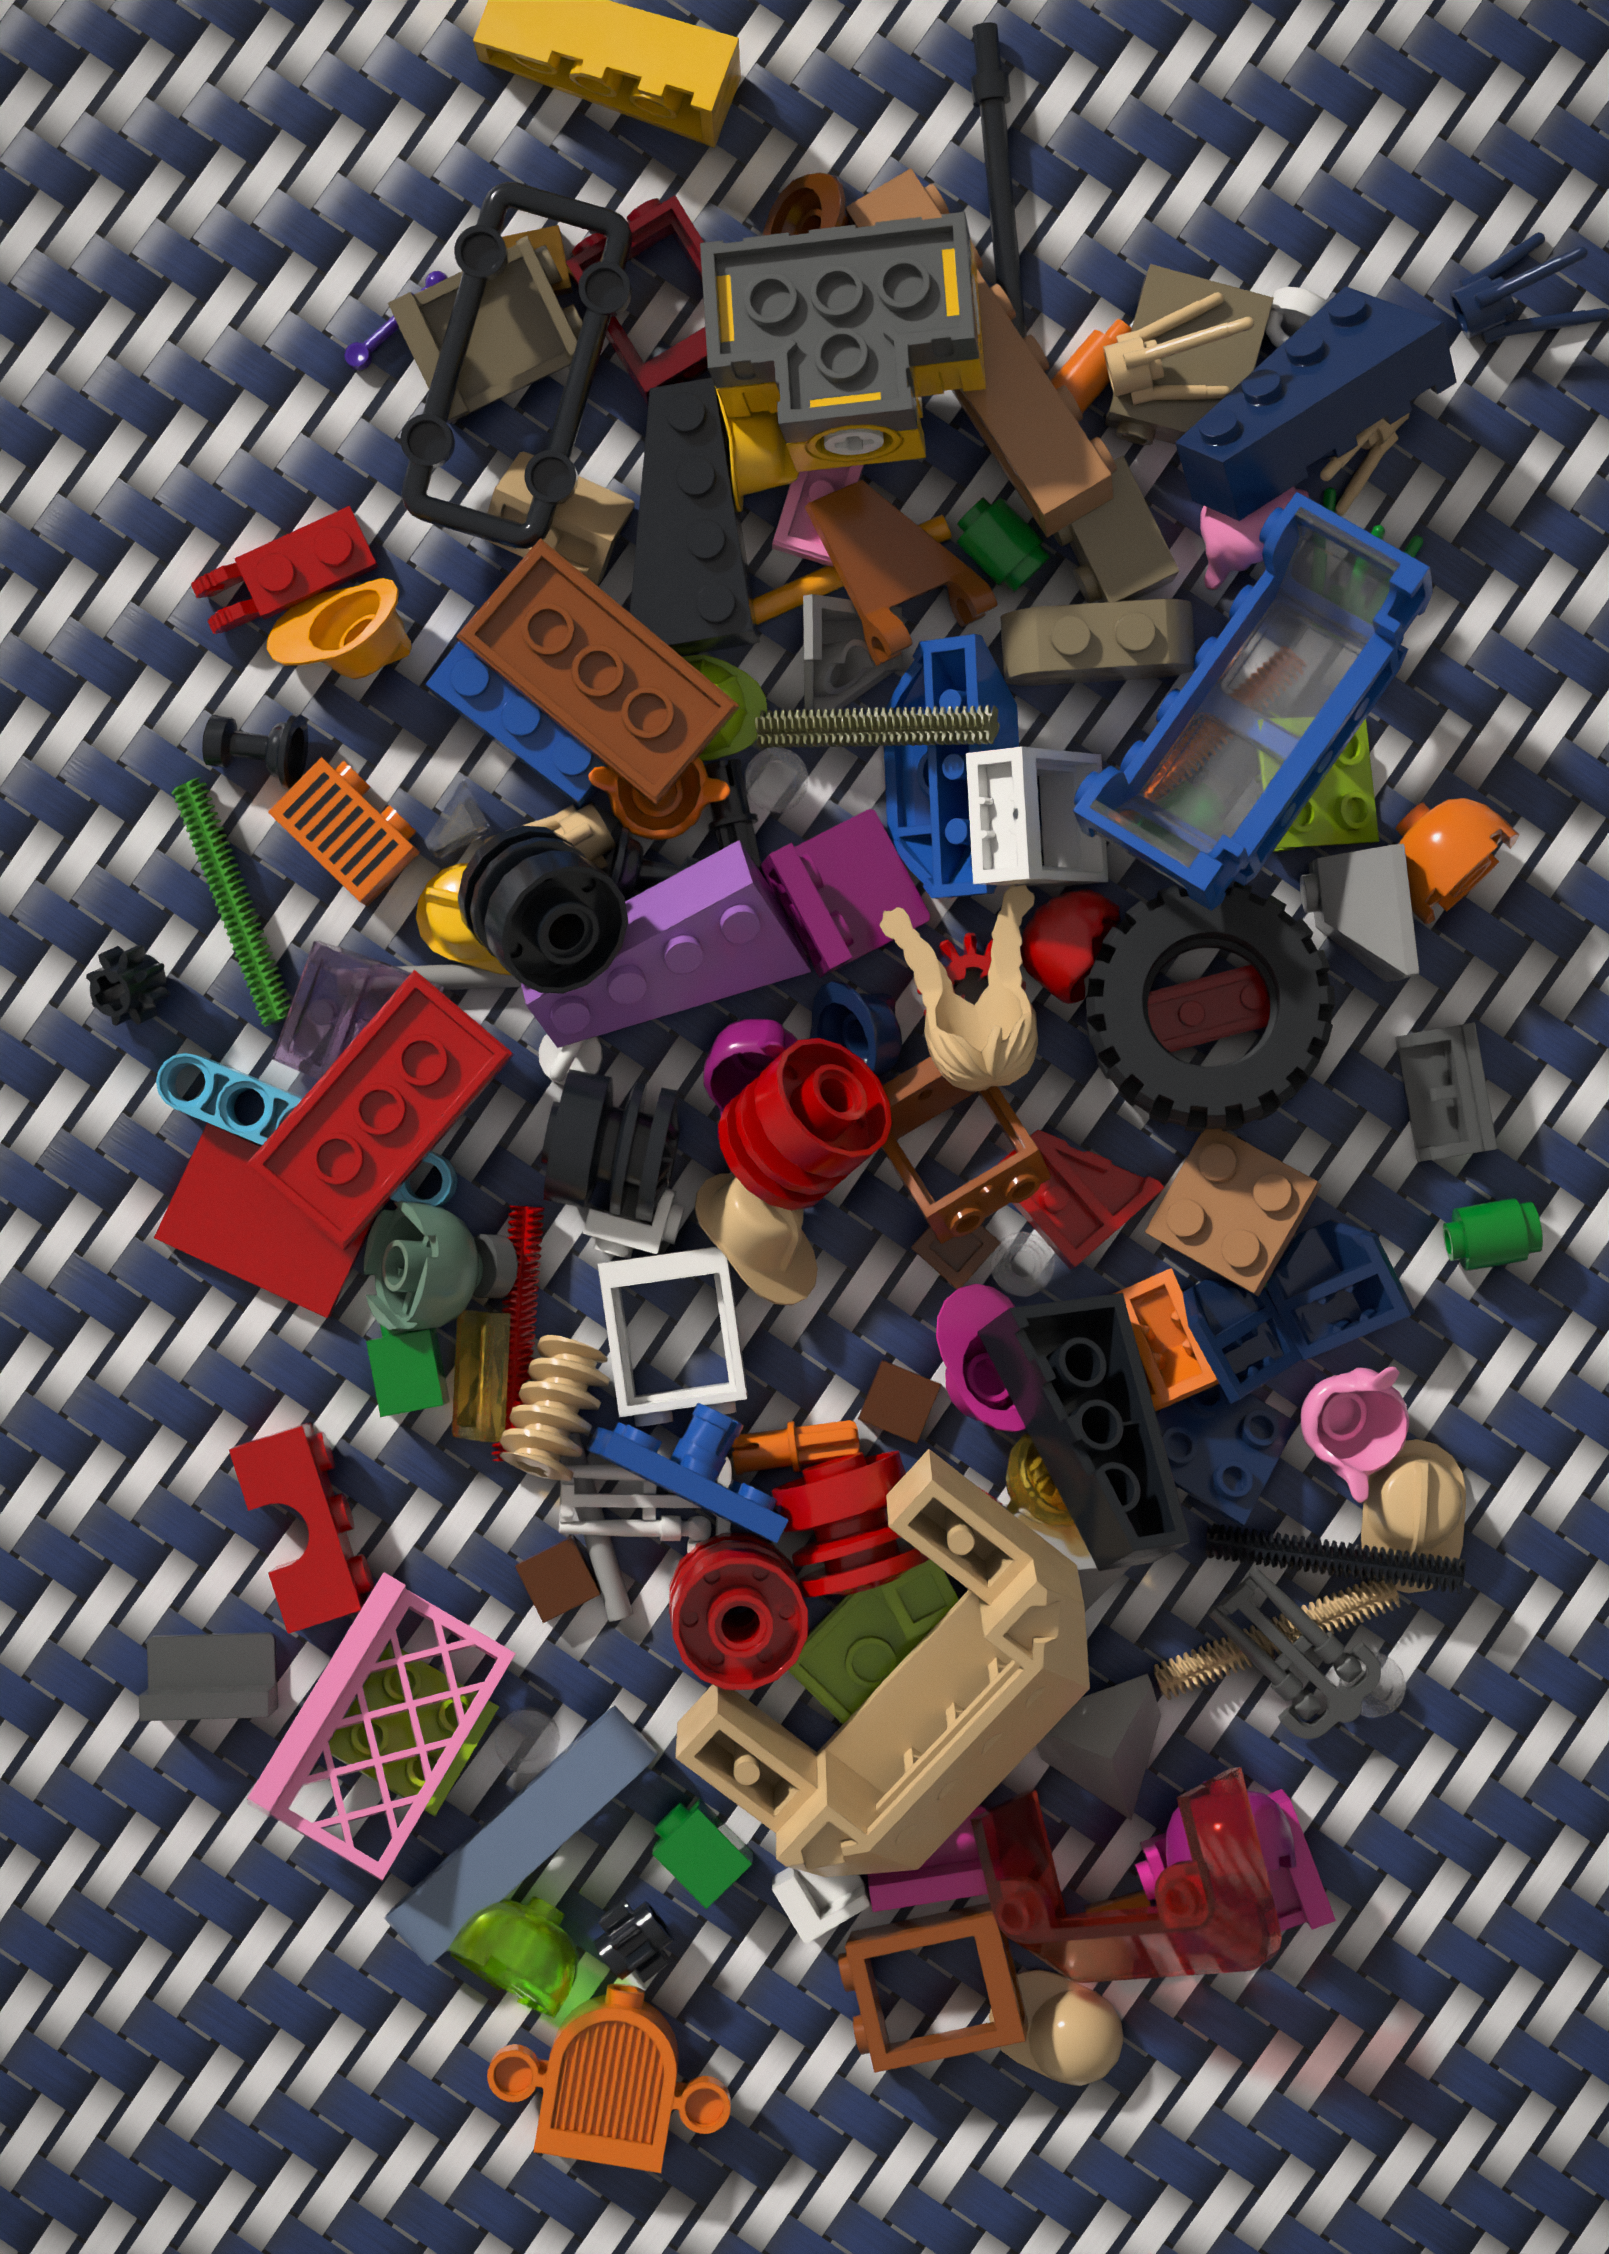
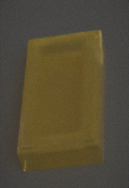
M464 1310L457 1317L452 1416L453 1437L482 1442H500L506 1422L511 1313Z

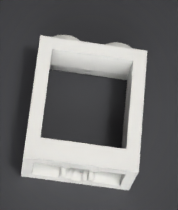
M1014 747L966 753L973 884L1062 887L1108 882L1106 837L1101 833L1094 837L1083 833L1073 813V809L1076 806L1074 805V797L1083 780L1092 771H1096L1099 774L1102 772L1101 754L1031 747ZM1037 776H1039L1044 866H1042Z
M715 1246L599 1263L598 1271L619 1417L634 1415L635 1426L639 1427L672 1422V1410L696 1407L697 1403L703 1404L724 1415L737 1412L735 1401L747 1399L748 1391L730 1265L722 1251ZM714 1274L729 1382L636 1395L621 1287Z

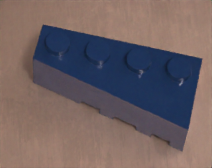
M1345 286L1175 442L1192 501L1240 521L1308 478L1306 467L1318 459H1326L1332 456L1339 458L1358 446L1356 435L1379 420L1384 419L1391 425L1412 411L1410 401L1431 388L1432 391L1439 394L1457 383L1444 322Z

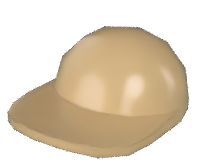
M1036 1969L1017 1974L1029 2023L1025 2042L1001 2046V2051L1017 2063L1054 2081L1073 2086L1093 2083L1106 2076L1119 2060L1124 2041L1121 2019L1112 2004L1096 1991L1058 1973ZM992 2009L989 2014L990 2022H994Z

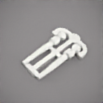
M727 1456L726 1462L717 1478V1484L728 1488L732 1480L731 1462ZM615 1464L565 1465L574 1475L571 1481L560 1480L559 1533L620 1537H659L660 1541H680L681 1536H688L687 1553H690L699 1541L709 1539L711 1535V1523L703 1516H693L688 1520H681V1516L661 1515L660 1520H656V1508L701 1507L675 1494H656L655 1484ZM574 1478L643 1481V1494L574 1493ZM574 1507L642 1508V1519L573 1521ZM715 1515V1536L721 1533H730L731 1523Z

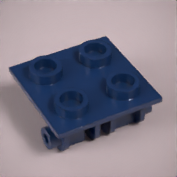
M1220 1384L1162 1408L1156 1415L1176 1488L1182 1489L1189 1496L1200 1500L1221 1513L1223 1517L1229 1518L1243 1527L1291 1437L1297 1422L1250 1393L1230 1404Z

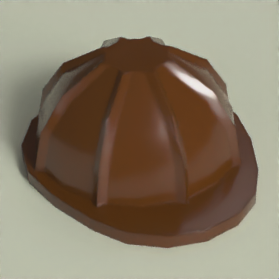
M825 173L807 174L793 180L779 194L769 211L763 236L781 233L799 235L807 234L809 230L851 225L845 214L846 199L842 184L835 176Z

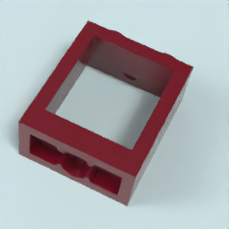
M675 195L663 203L658 198L646 201L627 216L626 220L632 232V246L628 260L673 234L702 282L700 243H704ZM594 233L582 240L572 250L574 257L566 261L569 277L578 292L579 280L583 272L589 266L601 260L607 239L603 234ZM616 316L611 317L606 338L647 405L649 404L650 388L689 382L708 371L705 327L644 363Z

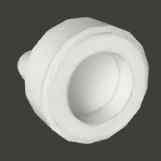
M1284 287L1276 290L1272 295L1274 299L1265 328L1271 343L1279 348L1289 338L1288 335L1292 336L1328 302L1318 294L1306 289Z
M546 1034L539 1047V1063L544 1073L553 1082L561 1085L565 1084L569 1069L597 1074L603 1061L602 1046L597 1036L557 1048Z

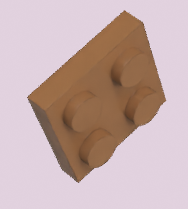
M1220 1128L1205 1129L1204 1133L1201 1132L1146 1228L1145 1233L1259 1297L1322 1185L1315 1179L1226 1131L1223 1132Z

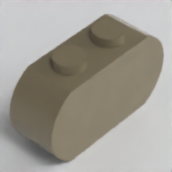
M1152 599L1040 606L1011 611L1000 617L1004 680L1007 684L1040 686L1170 677L1194 671L1193 662L1196 654L1192 603L1186 600Z

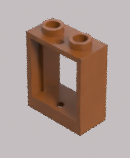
M931 1056L882 1085L890 1102L892 1126L887 1141L881 1146V1149L941 1244L953 1237H962L972 1233L980 1227L986 1217L1009 1203H1019L1030 1198L1037 1192L1042 1183L1052 1178L1039 1149L998 1086H991L980 1092L967 1091L955 1087L941 1075ZM975 1092H978L1016 1151V1154L935 1202L897 1140Z
M1000 1900L852 1931L845 1945L846 1952L838 1954L839 1971L843 1987L846 1992H856L861 2015L853 2016V2028L857 2047L861 2055L870 2053L874 2073L1026 2041L1029 2023ZM974 1936L994 2022L890 2043L870 1958Z

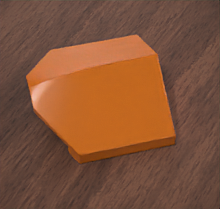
M1172 1268L1113 1293H1123L1155 1412L1219 1384L1188 1327L1183 1291Z

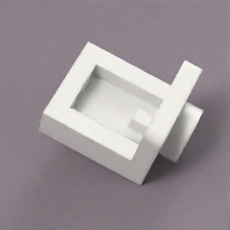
M666 1189L661 1197L652 1224L593 1207L589 1209L583 1234L597 1237L594 1249L630 1259L633 1248L658 1254L663 1241L675 1244L685 1208L674 1205L677 1191Z

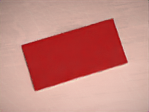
M414 970L247 1162L245 1167L341 1249L346 1251L514 1054Z

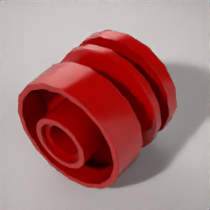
M821 1038L798 1040L784 1050L761 1072L758 1078L748 1084L739 1095L725 1106L718 1123L720 1149L730 1171L749 1192L767 1204L791 1211L811 1208L886 1143L892 1126L890 1102L879 1078L860 1057L841 1044Z
M899 1451L885 1452L865 1458L863 1452L832 1459L802 1470L803 1477L772 1489L773 1497L778 1500L776 1503L778 1514L789 1520L784 1532L814 1530L816 1541L805 1545L792 1554L794 1566L824 1562L825 1567L799 1579L804 1597H816L826 1594L849 1595L866 1591L900 1578L909 1569L929 1560L927 1556L909 1542L897 1544L896 1539L901 1536L889 1528L886 1495L906 1474Z
M721 1533L697 1543L695 1548L679 1561L669 1584V1614L672 1635L682 1661L701 1680L725 1690H754L778 1680L797 1662L808 1637V1609L791 1561L772 1542L750 1533ZM736 1606L749 1607L745 1612L738 1615L726 1613L729 1609Z

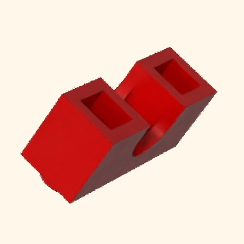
M308 1422L229 1449L248 1511L269 1504H285L297 1510L306 1521L309 1540L303 1555L297 1560L278 1565L268 1572L287 1633L296 1632L360 1611L368 1599L366 1593L373 1591L374 1583L365 1556L363 1554L354 1556L347 1531L355 1528L354 1520L344 1493L334 1495L327 1471L335 1468V1462L325 1433L315 1434L312 1423Z

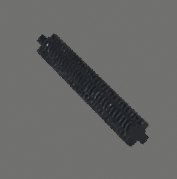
M1213 1523L1211 1529L1208 1526L1206 1554L1210 1559L1214 1555L1217 1560L1223 1556L1224 1561L1229 1560L1231 1557L1232 1562L1237 1561L1239 1558L1240 1563L1245 1562L1247 1559L1248 1564L1253 1563L1255 1560L1256 1565H1261L1263 1561L1266 1567L1270 1563L1273 1568L1279 1564L1280 1569L1285 1568L1287 1565L1288 1570L1293 1569L1295 1566L1296 1571L1301 1570L1303 1567L1304 1572H1309L1311 1568L1314 1574L1319 1569L1321 1575L1325 1574L1327 1570L1329 1576L1333 1575L1335 1571L1337 1577L1344 1573L1345 1578L1349 1577L1352 1573L1353 1579H1356L1360 1574L1361 1580H1365L1368 1575L1370 1582L1376 1576L1377 1583H1380L1384 1577L1385 1584H1388L1392 1578L1393 1585H1396L1400 1579L1401 1586H1404L1408 1580L1409 1587L1414 1586L1416 1582L1417 1588L1420 1589L1424 1583L1425 1589L1428 1590L1431 1584H1433V1590L1436 1591L1439 1585H1441V1591L1444 1592L1447 1586H1449L1450 1593H1453L1457 1587L1458 1594H1461L1466 1569L1465 1559H1461L1459 1563V1560L1454 1557L1451 1562L1448 1556L1443 1560L1440 1555H1437L1435 1559L1434 1555L1429 1554L1428 1558H1426V1554L1421 1553L1418 1557L1416 1552H1413L1410 1557V1552L1405 1551L1402 1556V1551L1398 1549L1394 1555V1550L1389 1548L1386 1554L1384 1547H1381L1378 1553L1376 1546H1373L1370 1552L1368 1545H1365L1362 1550L1360 1544H1357L1354 1549L1353 1544L1349 1543L1346 1548L1345 1543L1341 1541L1338 1547L1337 1542L1333 1540L1330 1546L1328 1539H1325L1322 1545L1320 1538H1317L1314 1544L1312 1537H1309L1307 1542H1305L1304 1536H1301L1299 1541H1297V1536L1293 1535L1291 1540H1289V1535L1286 1533L1283 1539H1281L1279 1532L1273 1538L1272 1531H1269L1267 1537H1265L1264 1530H1261L1259 1536H1257L1256 1529H1253L1251 1535H1249L1248 1528H1245L1242 1534L1240 1527H1237L1234 1533L1232 1526H1229L1228 1530L1225 1531V1526L1221 1524L1220 1529L1217 1530L1215 1523Z

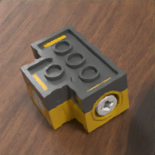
M965 212L942 214V218L922 220V217L875 222V226L858 228L855 225L814 229L809 230L807 234L799 235L781 233L743 238V241L724 243L723 240L700 243L708 370L728 418L751 416V412L760 411L778 413V424L796 472L926 458L925 438L920 418H923L921 396L944 394L946 390L963 389V392L986 389L977 266Z

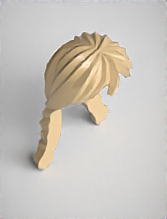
M1012 885L1003 894L1002 908L998 913L997 921L991 934L993 943L991 948L992 961L988 970L989 986L983 991L975 1005L954 993L952 981L947 976L946 969L937 959L929 943L923 940L920 934L912 928L909 915L905 910L896 907L893 911H884L880 927L885 936L895 940V943L903 949L906 963L914 971L916 987L922 993L923 1005L926 1008L924 1033L929 1054L941 1075L953 1086L960 1089L980 1092L991 1086L1010 1085L1028 1073L1035 1059L1038 1046L1036 1012L1026 992L1021 988L1023 978L1019 969L1022 964L1020 946L1023 943L1019 926L1022 923V917L1034 905L1035 899L1034 894L1027 889L1026 885Z

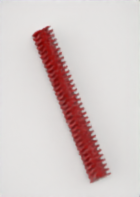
M509 1205V1208L515 1211L509 1213V1216L515 1220L508 1221V1224L514 1228L508 1229L507 1232L513 1234V1236L507 1238L513 1242L516 1250L518 1269L514 1286L505 1296L509 1299L502 1301L504 1305L508 1306L503 1308L502 1311L508 1315L501 1317L502 1320L507 1322L506 1324H501V1327L507 1331L500 1333L501 1336L506 1337V1339L500 1340V1343L506 1347L499 1348V1351L505 1353V1355L498 1357V1359L504 1361V1363L498 1364V1367L504 1369V1371L497 1372L498 1376L503 1377V1379L497 1380V1383L503 1385V1387L496 1388L497 1392L502 1393V1395L496 1396V1399L502 1401V1403L495 1404V1407L501 1409V1411L494 1412V1415L500 1417V1419L494 1420V1423L500 1425V1427L493 1428V1431L499 1433V1435L493 1436V1439L499 1441V1443L492 1444V1447L498 1449V1451L491 1454L498 1457V1459L493 1461H504L500 1454L507 1451L501 1445L500 1440L505 1430L516 1428L509 1417L513 1407L525 1405L519 1397V1391L522 1384L529 1382V1379H531L528 1369L531 1361L534 1360L531 1357L534 1350L531 1348L535 1345L532 1339L536 1336V1334L532 1333L535 1331L536 1326L532 1324L537 1321V1318L533 1317L536 1315L537 1310L533 1308L538 1305V1302L533 1300L537 1299L538 1294L534 1292H537L539 1289L534 1284H537L540 1280L534 1276L540 1274V1271L535 1268L541 1266V1263L536 1261L541 1258V1255L536 1252L542 1250V1247L537 1244L542 1242V1239L538 1236L543 1234V1231L539 1230V1228H542L544 1223L539 1222V1220L544 1218V1215L540 1214V1212L545 1210L544 1207Z

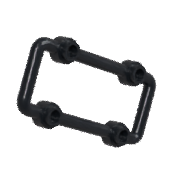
M518 182L498 184L487 193L482 203L477 224L465 229L455 243V259L463 273L423 414L411 418L405 424L401 433V447L409 459L402 484L401 496L405 508L412 516L427 523L512 548L528 549L533 547L540 538L542 540L546 538L551 528L557 505L571 498L578 485V474L570 458L610 319L621 314L628 307L632 297L631 283L624 271L632 246V232L629 223L621 214L611 209ZM509 208L603 234L607 237L600 262L589 266L579 280V295L587 309L547 449L533 456L525 469V484L533 495L525 523H519L427 495L433 469L443 466L450 460L454 452L455 438L452 430L447 425V420L486 283L502 274L508 264V249L500 234Z

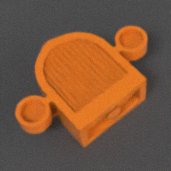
M625 1984L607 1985L606 1995L589 1999L571 2011L557 2031L549 2060L538 2059L536 2054L526 2046L519 2044L507 2045L495 2053L487 2073V2080L491 2091L498 2098L507 2102L525 2100L535 2091L536 2087L543 2088L533 2152L661 2173L671 2111L673 2109L678 2110L682 2122L693 2132L710 2134L722 2128L729 2118L731 2108L730 2093L723 2082L711 2076H699L688 2083L676 2082L679 2051L677 2040L670 2024L655 2007L644 2001L645 1991L643 1989Z

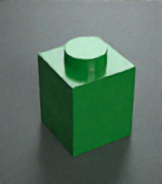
M380 1325L382 1337L366 1341L380 1417L442 1406L450 1402L436 1328L400 1331L388 1330Z
M701 1798L688 1810L682 1803H679L654 1828V1831L660 1838L654 1843L652 1855L705 1909L716 1901L753 1863V1852Z

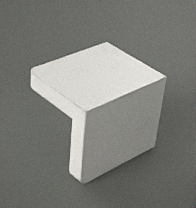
M788 1867L772 1877V1890L804 1945L871 1905L869 1889L860 1875L823 1877Z

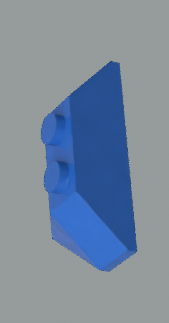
M970 634L920 641L912 656L915 660L900 679L886 706L887 711L889 712V709L892 707L896 713L897 707H900L903 714L904 707L909 708L910 712L911 708L915 707L918 713L919 707H923L925 714L926 707H930L931 711H933L934 707H938L940 713L941 706H944L947 713L949 706L953 707L954 712L956 706H959L962 713L963 706H967L969 711L971 706H975L977 712L978 706H982L983 710H985L986 705H989L992 712L994 705L998 708L997 721L1000 724V728L994 739V744L989 743V745H978L975 743L974 745H962L959 743V745L884 746L888 836L900 858L909 870L924 884L923 888L932 899L994 894L997 885L973 884L966 753L1019 747L1017 704L982 635Z

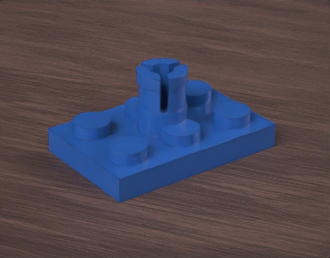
M697 1403L688 1428L683 1437L680 1438L670 1460L657 1453L662 1441L628 1424L626 1426L618 1422L614 1431L600 1427L596 1428L586 1448L587 1451L754 1535L778 1543L789 1520L773 1512L778 1501L777 1499L733 1479L728 1488L715 1483L726 1462L725 1459L735 1438L739 1437L744 1427L741 1423L714 1409Z

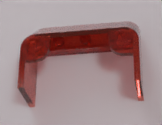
M1230 1768L1177 1797L1192 1860L1174 1863L1160 1873L1155 1884L1157 1906L1066 1914L1036 1790L1025 1791L970 1819L993 1915L998 1927L1009 1939L1069 1980L1078 1983L1252 1971L1262 1966L1278 1953L1282 1934L1242 1768Z

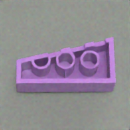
M740 840L625 901L628 925L623 946L609 968L591 983L564 994L539 993L523 984L521 986L526 1006L556 1047L559 1048L809 973L811 969L804 948L776 895Z

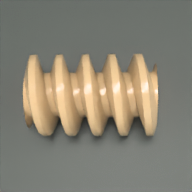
M546 1335L540 1338L537 1350L542 1358L532 1360L528 1369V1374L533 1381L522 1384L519 1391V1397L525 1405L513 1407L509 1417L516 1428L505 1430L502 1434L500 1443L507 1452H502L500 1457L510 1465L534 1476L571 1481L574 1473L559 1461L561 1456L580 1457L583 1449L568 1437L570 1433H590L592 1425L577 1414L579 1409L599 1410L601 1402L588 1393L587 1388L588 1386H608L610 1379L596 1369L597 1363H605L608 1358L601 1351L576 1340L562 1336Z

